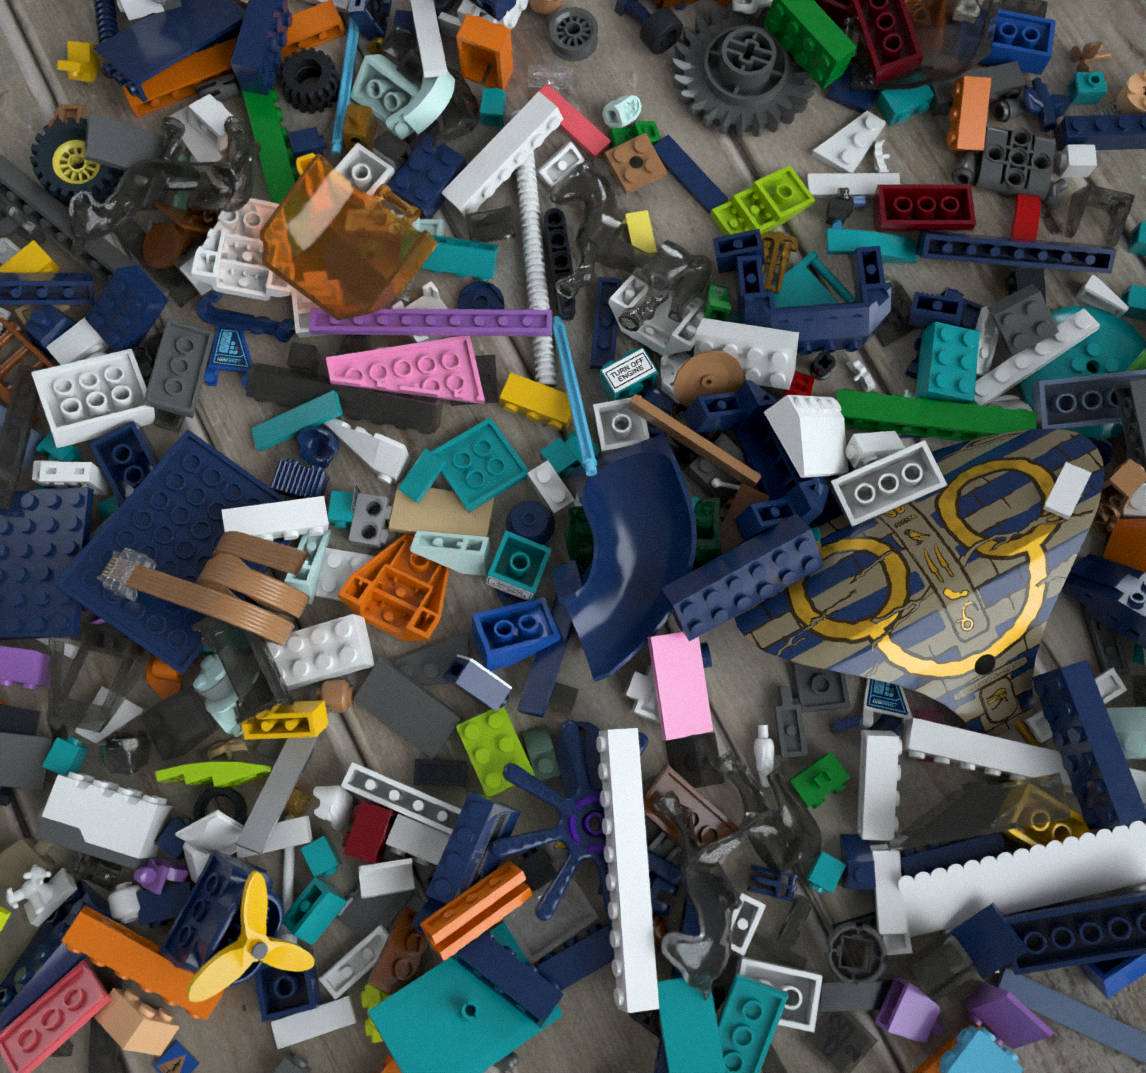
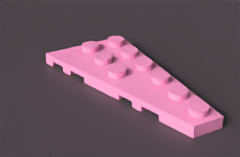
M456 336L326 357L331 384L485 404L470 336Z

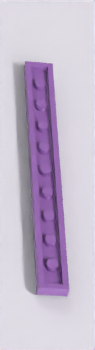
M311 308L309 331L311 334L552 337V310Z

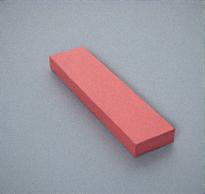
M548 83L538 91L558 107L563 117L559 127L594 159L598 158L611 146V140Z

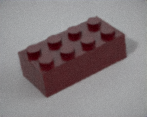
M848 0L875 84L921 67L923 55L905 0Z

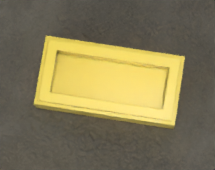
M648 210L625 214L633 258L639 259L656 256L657 249Z

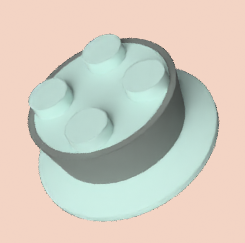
M226 646L213 656H207L201 662V670L193 683V687L197 693L206 697L205 708L209 713H223L236 705L242 698L250 705L262 703L260 698L250 692L261 669V660L257 655L246 654L242 656L235 647Z

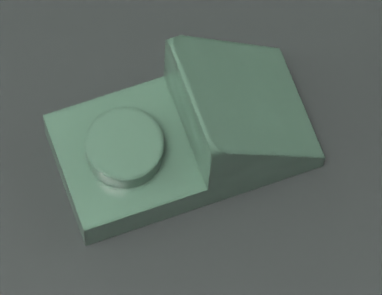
M547 726L522 733L535 777L542 782L560 776L559 764Z

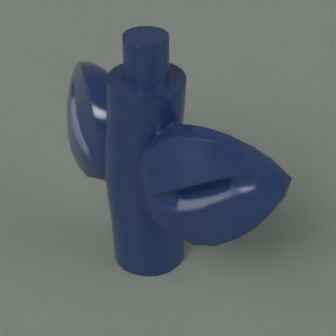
M1037 77L1031 81L1032 88H1025L1024 101L1029 114L1038 115L1040 130L1048 132L1057 127L1056 118L1063 116L1067 112L1072 99L1060 94L1050 95L1047 85L1042 83L1041 78Z

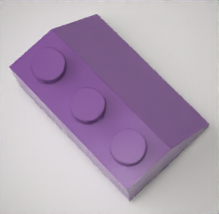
M0 646V685L12 687L13 682L22 683L21 688L37 690L38 686L48 687L55 657L34 650Z

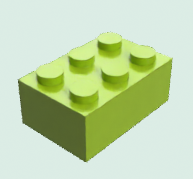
M504 706L497 711L491 709L456 726L486 796L492 798L516 786L503 777V769L509 763L517 764L535 777Z

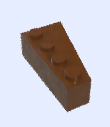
M742 483L736 496L730 495L724 507L728 509L725 518L720 516L714 528L718 533L715 539L709 538L703 550L707 552L704 561L699 559L695 569L744 543L745 540L735 519L750 504L766 502L769 495Z

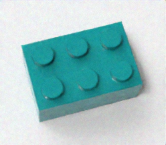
M934 322L922 331L915 398L925 397L936 401L950 400L953 403L962 404L974 401L980 331Z

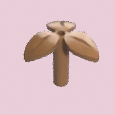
M1094 41L1084 45L1083 51H1081L1079 46L1075 45L1072 47L1071 61L1072 63L1079 61L1076 68L1077 72H1091V67L1088 65L1089 62L1108 60L1111 53L1109 50L1100 51L1103 42Z

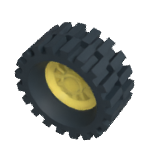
M66 117L67 123L65 124L60 119L55 120L56 127L51 129L48 124L43 127L46 134L42 136L38 133L35 139L39 145L32 144L31 146L34 156H30V161L34 166L32 169L45 190L51 196L60 200L64 206L70 207L72 203L75 209H82V204H86L89 209L95 208L93 202L99 201L101 205L107 203L104 197L106 195H109L111 198L115 196L116 193L113 187L115 186L120 189L122 182L119 177L124 176V171L84 159L87 119L80 118L79 123H76L73 117ZM84 163L82 168L74 169L77 164Z

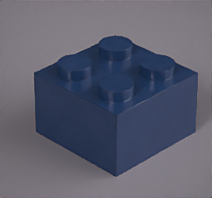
M308 950L307 952L314 958L313 950ZM315 959L314 966L305 971L282 970L263 963L262 967L254 975L262 1022L316 1009L322 1005Z

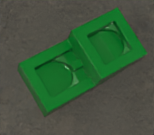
M655 121L634 122L630 128H614L608 133L613 148L644 133L647 134L652 145L661 140Z

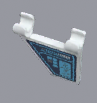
M867 678L859 727L863 729L872 727L873 712L902 719L901 722L904 724V728L899 732V736L903 737L905 720L913 718L903 687Z

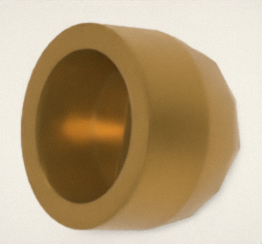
M382 37L373 38L368 44L369 53L371 55L381 54L384 56L387 51V42Z

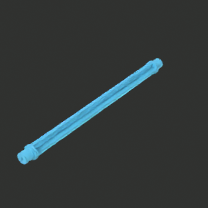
M351 17L347 32L332 141L330 142L331 155L335 157H340L344 148L343 128L350 101L359 38V27Z
M555 316L552 318V331L581 454L582 467L585 468L587 476H594L597 474V460L595 459L567 338L566 326L559 316Z

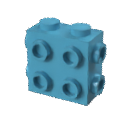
M970 1025L969 1028H965L959 1033L956 1039L957 1044L954 1048L945 1052L941 1057V1065L937 1070L941 1073H1022L1024 1068L1016 1062L1018 1060L1017 1055L1004 1046L1001 1049L994 1043L996 1037L984 1027H981L979 1030Z

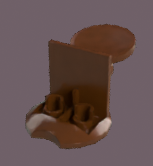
M213 182L204 184L196 191L192 201H189V211L155 202L154 206L172 219L173 222L158 223L147 233L142 250L146 263L155 269H166L177 261L180 254L186 255L193 238L205 241L209 230L213 229L218 222V216L231 198V194L222 192L217 183Z

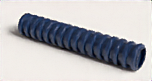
M94 0L99 44L118 33L115 0ZM102 69V73L105 77L114 79L112 76L108 77Z

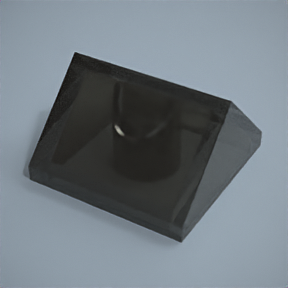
M715 732L695 734L665 741L669 766L692 787L696 789L725 783Z

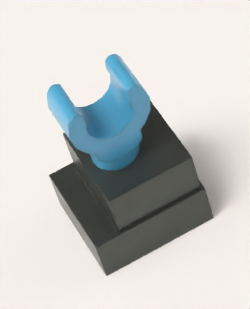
M831 198L827 205L825 221L827 224H832L830 229H843L842 225L846 218H849L853 212L854 202Z

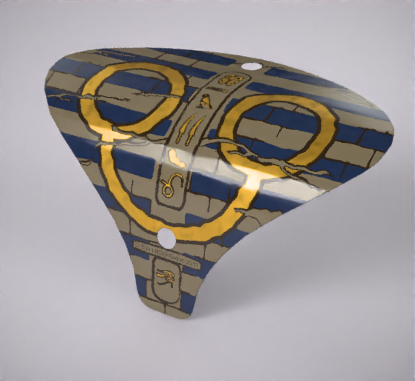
M1060 429L1021 430L981 437L931 451L947 483L946 487L853 527L841 512L835 498L832 497L829 500V506H824L822 513L808 525L810 528H819L822 549H819L824 567L736 615L734 618L737 628L752 645L766 653L798 664L896 684L922 693L946 705L961 717L970 731L996 737L1015 727L1017 720L1024 722L1031 715L1034 708L1031 677H1033L1036 655L1044 628L1087 536L1100 503L1104 477L1103 460L1097 447L1088 438L1077 432ZM1066 462L1091 472L1069 520L1043 510ZM985 654L992 655L996 662L993 670L985 675L976 673L974 666L978 658Z

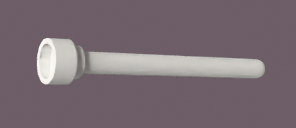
M289 814L286 816L285 821L295 819V816ZM295 846L284 849L282 892L284 915L293 905ZM283 924L277 939L297 944V937L293 936Z

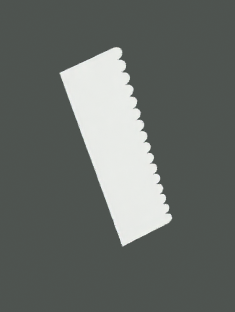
M1135 821L1130 824L1129 829L1125 825L1115 827L1112 832L1109 829H1101L1097 832L1096 837L1092 833H1084L1079 840L1073 836L1068 837L1063 841V846L1057 840L1049 842L1046 848L1041 844H1036L1030 849V853L1027 849L1020 848L1014 852L1013 856L1008 852L999 854L997 861L992 856L984 857L980 864L976 860L967 861L964 869L960 864L951 865L947 871L944 868H936L932 871L931 876L928 872H919L915 876V881L911 876H903L899 879L898 886L899 891L903 892L910 937L956 927L991 903L996 905L1002 915H1007L1146 882V825L1142 821Z

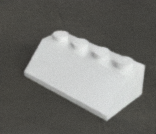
M925 440L834 479L830 483V489L852 527L947 486Z

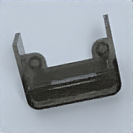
M212 616L191 625L194 631L202 632L203 635L200 636V640L207 650L211 649L218 654L238 697L236 707H234L237 724H250L294 704L292 695L264 637Z

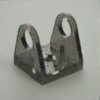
M1089 184L1072 194L1065 237L1070 239L1074 237L1086 206L1111 212L1106 246L1114 248L1122 234L1135 195Z

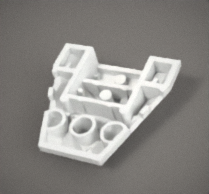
M233 194L218 216V222L207 233V239L202 247L199 246L196 250L191 276L202 283L211 284L216 292L267 301L270 300V296L280 298L290 295L294 268L293 264H291L290 248L287 243L281 204Z

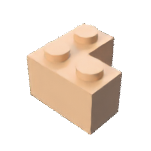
M113 988L109 994L112 1000L98 1011L94 1018L122 1049L161 1056L180 1027L172 1019L174 1017L173 1014L165 1008L157 1010L147 1004H143L139 1000L140 994L133 989L121 990Z

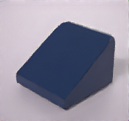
M882 715L869 730L893 731L895 734H898L904 728V724L888 715Z

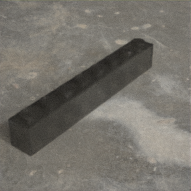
M257 362L248 368L246 397L254 398L257 402L271 401L277 402L282 407H298L333 390L338 393L343 415L348 416L350 420L359 421L364 419L371 421L375 425L390 424L395 425V428L401 430L416 429L422 434L436 433L440 427L443 399L331 384L329 376Z

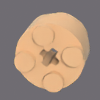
M1146 70L1132 75L1117 94L1115 101L1121 105V112L1118 104L1115 107L1116 112L1119 113L1117 115L1146 114Z

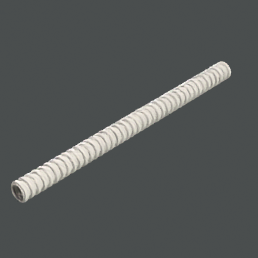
M520 110L511 113L510 120H512ZM532 151L526 161L515 169L518 185V202L520 204V222L522 224V243L524 244V263L526 264V283L528 284L527 291H529L527 293L529 298L528 304L530 305L529 310H549L540 206L536 184L534 152ZM532 336L533 352L535 353L534 366L536 367L535 373L537 374L536 380L540 384L554 388L558 383L555 380L557 374L555 373L556 367L554 366L555 359H553L555 357L553 352L554 346L552 345L553 339L550 336Z

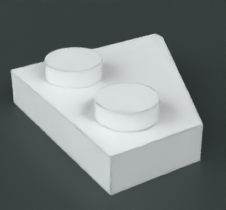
M102 686L74 732L96 744H101L110 738L114 732L126 727L127 723L134 718L145 714L147 710Z

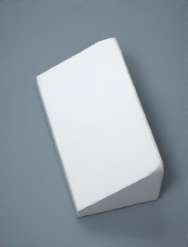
M568 142L536 170V176L551 189L552 186L573 172L585 159L573 143Z

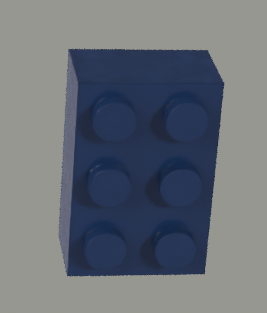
M427 134L387 185L390 199L412 214L418 215L420 219H432L446 200L441 192L467 166L465 157Z
M138 265L117 268L85 319L114 352L127 349L135 350L169 300Z

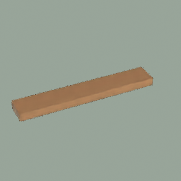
M634 394L630 400L629 410L743 484L754 488L761 478L759 473L639 395Z

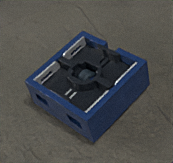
M350 0L347 7L348 14L368 41L375 37L385 39L388 24L386 19L390 14L392 0Z

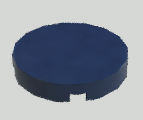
M476 281L467 285L461 291L458 309L505 310L504 297L500 289L494 284Z

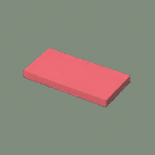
M83 959L0 1033V1054L10 1073H31L112 1000L88 961Z

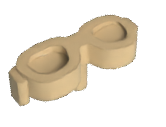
M233 738L226 743H215L207 751L209 760H212L213 757L225 752L229 760L233 758L231 751L243 749L247 751L248 749L242 739Z

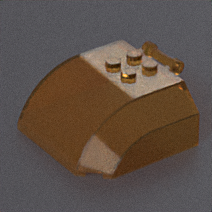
M319 153L316 154L260 230V240L263 242L264 255H262L263 265L336 320L372 314L389 305L408 286L439 243L427 230H423L421 233L411 226L420 217L421 209L415 205H409L392 193L391 188L385 184H381L372 197L334 169ZM383 200L389 201L403 211L405 215L401 219L383 206L381 202Z

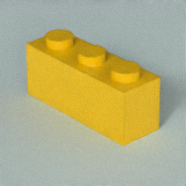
M510 372L499 397L500 405L503 406V409L513 414H516V412L524 414L527 419L533 422H538L539 420L545 422L554 430L560 431L563 429L567 431L572 420L567 393Z
M324 700L253 703L239 715L244 740L317 737L329 725Z

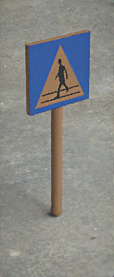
M177 1040L153 1067L158 1073H192L200 1063Z

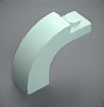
M448 71L446 76L424 78L423 74L422 86L418 94L409 104L387 118L386 126L400 141L413 132L419 134L437 119L450 101L454 91L455 79Z

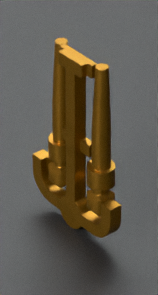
M777 231L774 234H761L765 265H762L763 275L766 264H770L766 285L764 284L765 291H774L777 294L781 290L787 262L790 259V252H797L798 249L797 239L793 236L784 235L781 231ZM766 240H773V242L775 243L771 259H769V250L772 246L771 241ZM783 242H790L783 244V252H781L780 260H777L780 244H782ZM775 265H780L777 286L774 287L771 283Z

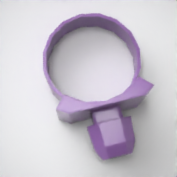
M149 858L146 867L136 869L134 879L141 886L160 895L166 880L186 882L190 873L188 866L171 860Z

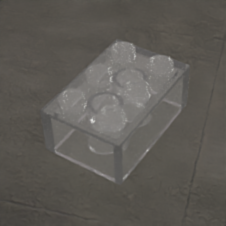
M572 877L550 920H539L535 914V909L551 883L533 894L521 906L502 918L530 964H533L599 918L574 877Z

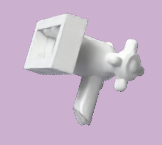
M34 864L31 871L23 875V878L29 880L23 884L21 889L13 892L12 888H9L6 893V900L15 909L19 907V901L25 898L29 901L24 904V908L29 922L39 927L78 889L71 871L62 868L45 883L43 880L45 877L51 876V871H45Z

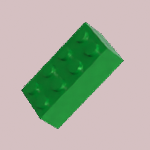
M814 0L772 1L764 21V26L768 32L774 35L782 47L794 57L798 65L803 67L812 80L822 89L840 78L857 48L856 45Z

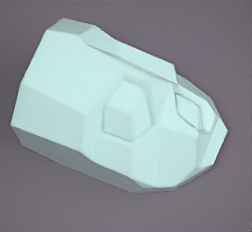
M625 95L608 103L602 112L605 124L612 129L622 128L630 124L641 111L640 100L637 96Z

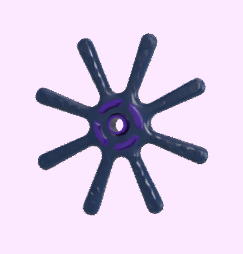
M567 720L561 725V733L576 781V791L572 796H561L515 763H509L503 769V777L507 781L553 806L559 814L558 823L552 828L496 839L491 845V851L495 857L503 858L555 841H560L566 845L567 857L535 909V914L541 921H548L554 915L580 862L584 860L594 862L599 875L610 929H612V919H610L608 914V904L611 902L610 891L606 886V876L609 874L608 863L604 858V848L607 844L606 835L602 830V820L605 818L604 807H602L600 802V793L603 791V788L598 789L591 785L578 724L573 720ZM638 732L641 757L649 741L644 733ZM592 816L599 822V827L596 831H592L588 825L589 819ZM647 849L648 868L673 885H677L682 881L683 871L680 867Z

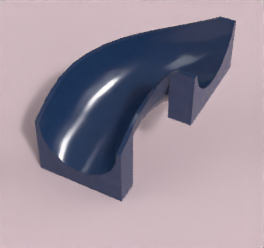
M664 433L596 459L597 474L594 476H587L582 465L571 469L580 502L592 529L594 539L593 557L589 568L583 576L576 560L551 570L559 603L565 605L574 624L594 682L612 676L648 643L647 637L654 636L672 614L661 588L692 572L697 539L695 514L687 485Z

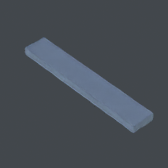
M1002 967L996 987L1009 991L1028 1009L1146 1064L1145 1033L1023 975H1014L1012 970Z

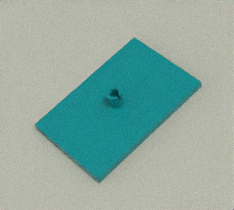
M507 921L489 931L494 935L497 943L513 949L517 954L516 957L523 963L528 962L533 965ZM451 957L367 1011L401 1073H483L564 1015L557 1004L541 1028L538 1027Z

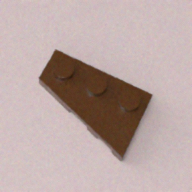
M407 906L401 908L367 981L368 985L389 996H392L418 979L421 975L419 968L421 954L424 952L425 937L412 927L413 918L417 915V912Z

